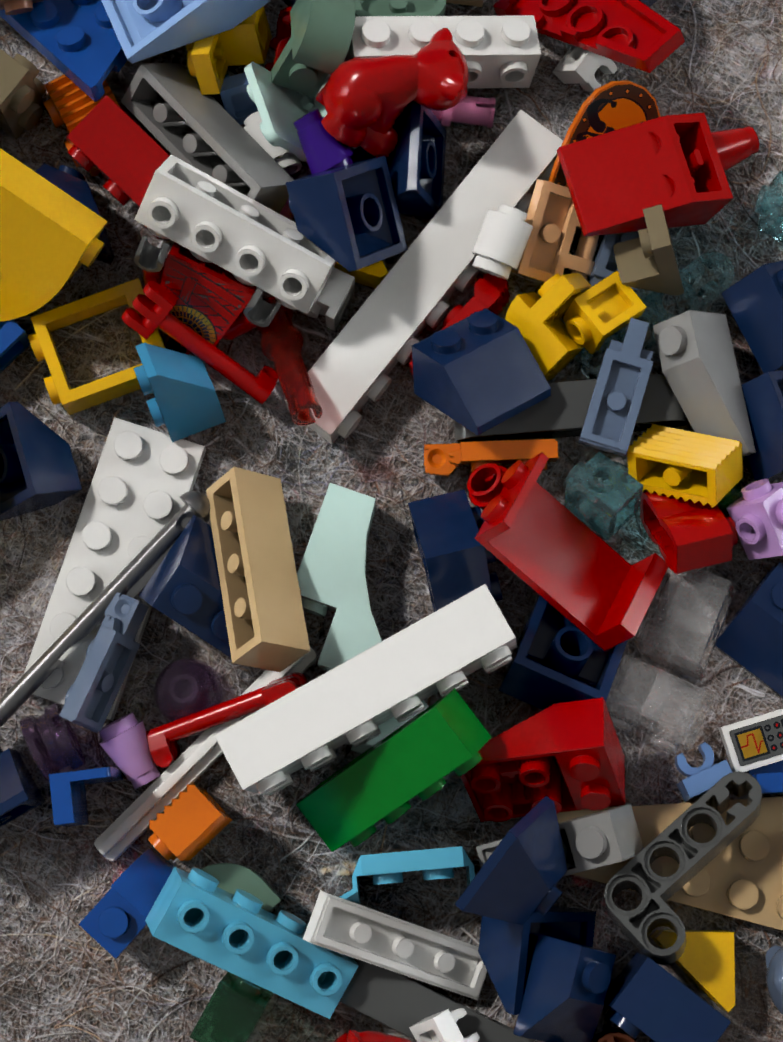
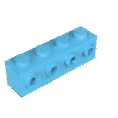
M174 866L145 919L153 937L323 1017L331 1018L359 967L354 958L303 940L307 924L299 917L284 910H280L278 915L262 909L263 902L244 890L236 889L233 895L217 887L219 881L203 870L193 867L190 873Z

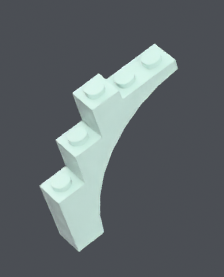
M333 483L329 484L297 573L303 610L321 617H325L328 610L335 612L317 663L318 667L326 670V672L382 641L371 612L366 580L367 544L376 510V498ZM423 700L422 703L426 709L429 706ZM394 717L378 725L381 734L358 747L352 744L351 751L362 754L413 717L400 723Z

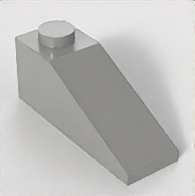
M688 310L653 325L662 372L694 432L740 441L742 443V457L756 453L726 314Z

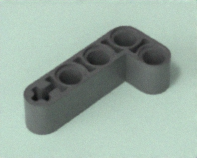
M738 771L729 773L721 778L611 877L606 884L604 897L609 916L636 947L657 964L667 965L679 960L686 946L684 924L679 916L667 905L666 901L754 823L759 816L762 800L761 786L756 778L750 774ZM733 793L737 797L747 794V806L745 807L739 802L734 804L727 811L725 824L721 814L729 807L730 794ZM705 823L713 827L716 835L709 842L699 843L690 838L688 831L695 824ZM661 856H669L678 862L679 869L673 875L663 877L654 873L651 865L655 859ZM625 889L635 890L642 897L639 906L629 911L619 909L614 904V899L620 891ZM661 926L669 927L676 933L677 940L673 946L667 949L656 948L648 940L652 930Z

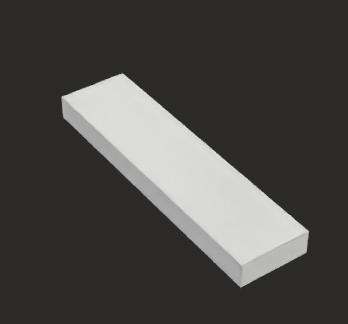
M321 890L303 936V940L311 944L475 1000L479 998L487 975V969L478 952L479 946Z

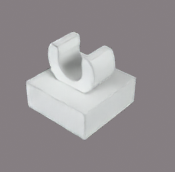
M572 45L552 72L564 84H580L585 91L593 93L595 89L601 87V84L595 79L597 69L599 68L604 74H615L617 67L609 58Z
M464 1008L451 1012L449 1009L426 1017L409 1027L416 1042H478L480 1038L477 1032L465 1037L461 1034L456 1022L467 1014Z

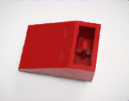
M705 113L661 116L564 145L557 149L584 237L635 232L645 229L647 226L643 209L662 204L668 228L703 225L733 199Z
M604 697L556 703L490 739L478 751L483 759L471 770L460 776L481 822H503L510 818L524 817L545 796H548L555 802L557 814L585 809L602 810L610 806L625 805V756Z

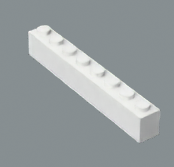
M520 110L286 398L287 410L330 444H333L339 435L346 439L361 421L362 415L358 411L370 398L376 402L390 385L392 379L387 375L398 362L406 365L411 360L412 345L420 342L417 338L428 325L433 329L436 328L446 316L451 307L446 302L457 289L462 293L466 291L477 277L480 270L472 267L476 257L472 254L488 210L498 211L500 205L504 204L527 213L536 180H549L558 155L557 149L561 147L563 140L523 110Z

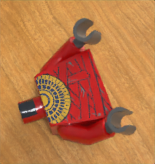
M143 236L134 256L135 264L142 269L145 285L152 280L175 295L178 300L170 313L214 346L222 338L234 340L258 326L268 327L282 305L279 302L270 304L264 301L261 297L263 294L262 290H256V286H248L239 282L231 272L214 263L203 262L195 258L189 249L176 242L169 252L170 244L163 243L162 248L152 246L147 241L148 237ZM169 335L166 336L164 340L166 349L190 354L189 350Z

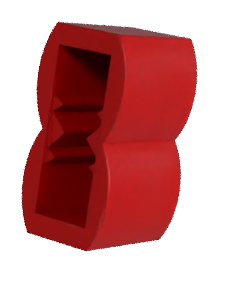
M647 489L643 492L640 491V518L650 539L659 546L666 564L674 573L678 574L732 561V548L738 542V534L733 519L730 516L725 517L718 508V504L712 508L709 503L703 506L700 501L694 504L691 499L685 502L682 497L677 500L673 495L668 498L664 493L659 496L655 491L652 494Z

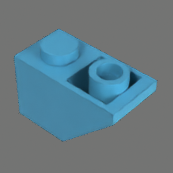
M147 343L135 346L142 363L141 366L133 368L144 396L150 393L154 395V398L146 400L147 406L156 428L166 425L172 442L226 422L215 388L200 358Z

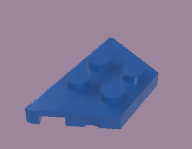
M43 0L42 2L33 3L32 11L17 15H6L5 9L0 10L1 18L94 102L101 99L104 95L103 82L111 71L119 73L127 61L101 0Z

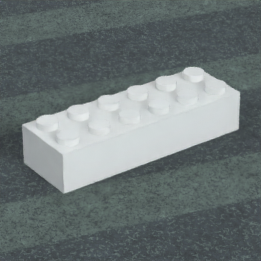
M484 584L216 733L214 737L242 789L254 793L259 792L260 795L265 793L266 796H270L292 784L293 780L290 774L304 767L305 770L310 769L312 772L335 760L337 756L334 750L347 742L358 747L381 734L378 725L394 717L400 723L425 709L422 701L439 692L443 697L454 688L456 691H459L469 684L466 676L483 667L488 674L513 660L511 651L517 648L516 637L487 585Z

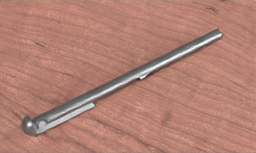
M197 491L182 494L180 499L185 505L0 699V728L55 669L62 668L65 662L59 660V658L68 648L90 634L105 618L104 612L117 592L135 598L142 591L193 515L205 523L209 521L210 504L204 494Z

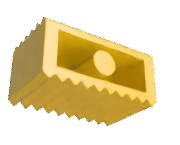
M652 424L651 428H647L646 433L643 432L641 437L638 436L637 441H633V444L629 445L627 451L629 486L633 490L638 487L641 492L647 489L650 494L655 491L659 496L664 493L668 498L673 495L677 500L682 497L685 502L691 499L694 504L700 501L703 506L709 503L713 508L743 478L742 443L737 440Z

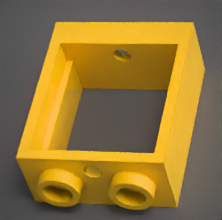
M139 278L30 317L35 329L34 333L28 335L30 345L38 362L46 360L51 376L44 378L49 397L53 405L61 403L69 415L141 389L133 368L141 366L142 363L71 389L51 332L126 304L134 308L132 302L137 295H145ZM158 327L148 339L140 335L142 343L165 348Z

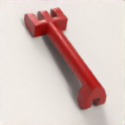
M150 280L143 288L145 295L138 294L132 302L134 308L129 307L122 314L123 322L145 339H148L158 327L260 404L267 400L277 384L279 376L271 367L264 366L256 377L171 314L170 311L175 306L178 298L155 281Z
M295 672L273 680L267 686L147 730L146 738L154 763L161 768L168 767L179 757L180 749L177 740L255 712L306 684V677L302 673Z

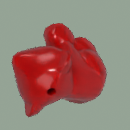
M448 28L440 29L432 36L429 43L415 55H391L377 58L356 57L342 62L331 74L328 82L316 97V101L325 106L327 115L321 121L325 130L337 141L349 147L360 145L373 156H385L387 158L394 151L399 140V135L393 128V125L410 102L414 101L427 109L436 111L447 110L457 105L467 96L469 73L466 59L458 46L453 42L451 32Z

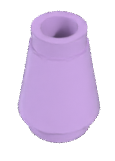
M133 712L122 716L101 729L99 734L103 741L100 743V746L125 777L131 781L134 789L151 782L161 775L149 750L143 720L138 722Z

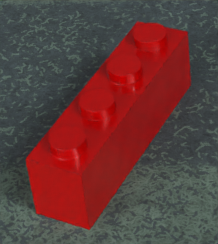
M107 95L66 136V140L72 145L67 153L85 171L89 172L95 167L108 179L103 188L122 206L130 200L139 209L155 171L170 156Z

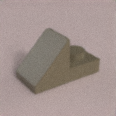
M662 204L645 208L643 213L647 228L638 230V238L616 243L613 247L620 281L628 287L673 296L684 294Z

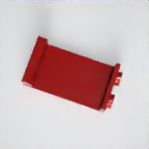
M541 452L525 463L518 460L501 478V483L504 485L501 493L493 498L484 508L481 518L485 521L474 539L604 651L635 637L663 580L668 565L656 553L633 565L629 564L536 482L549 460L545 454Z

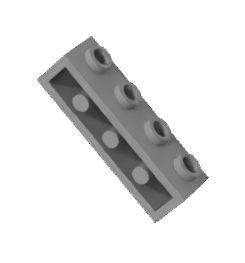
M180 63L141 64L121 100L126 108L173 156L273 211L280 213L289 198L286 182L294 179L211 95L201 94L198 82Z

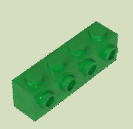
M454 688L323 780L296 805L331 852L348 841L354 848L376 832L377 828L374 826L376 822L383 818L387 824H390L411 808L408 802L410 799L419 795L422 801L439 791L447 783L443 778L454 770L457 776L460 777L476 766L483 759L478 751L491 739V735Z

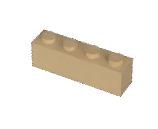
M233 467L206 489V495L210 504L209 515L231 660L233 664L281 672L310 651L281 479Z

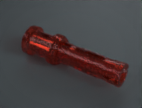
M275 297L263 299L270 304L278 302ZM281 305L268 327L258 326L256 328L262 334L260 345L263 354L274 362L292 421L296 425L307 426L316 422L310 408L313 409L314 415L317 418L322 416V408L315 395L311 379L302 358L301 349L304 341L301 331L293 326V309Z

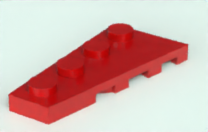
M499 0L493 5L497 16L534 15L538 33L647 73H651L685 42L681 29L639 0Z

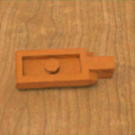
M555 439L424 444L425 474L449 477L460 465H471L472 473L476 468L486 463H494L498 466L499 464L515 463L518 460L525 463L541 452L549 458L547 462H556L558 459V441H555ZM547 463L542 471L548 470Z

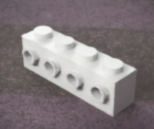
M534 15L355 16L354 32L344 62L356 57L377 58L391 55H415L442 28H448L453 36V42L458 46L466 59L469 73L467 89L529 88L541 57Z
M172 154L155 171L134 220L145 225L153 235L162 239H170L189 249L195 258L222 267L231 272L239 282L248 286H256L273 295L283 306L293 310H300L308 314L319 297L337 262L298 232L294 221Z

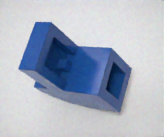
M154 848L148 849L110 886L111 889L79 925L115 959L118 958L147 926L145 919L174 866Z

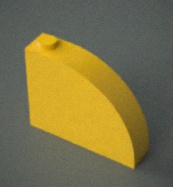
M1 148L0 322L26 316L38 310L64 287L82 264L89 268L105 245L98 237L108 221Z

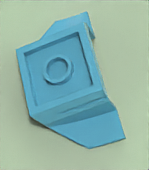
M462 846L360 855L352 875L353 889L340 897L361 904L358 876L372 875L373 885L402 883L403 872L422 871L423 880L454 878L453 868L466 867L468 886L475 877L474 865Z

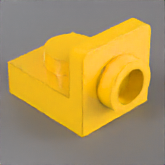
M615 271L574 298L563 320L570 337L577 344L583 345L590 354H593L601 348L608 337L628 325L630 318L637 319L640 317L647 306L631 287L622 284L619 272Z

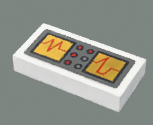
M783 709L718 728L732 772H746L783 760Z

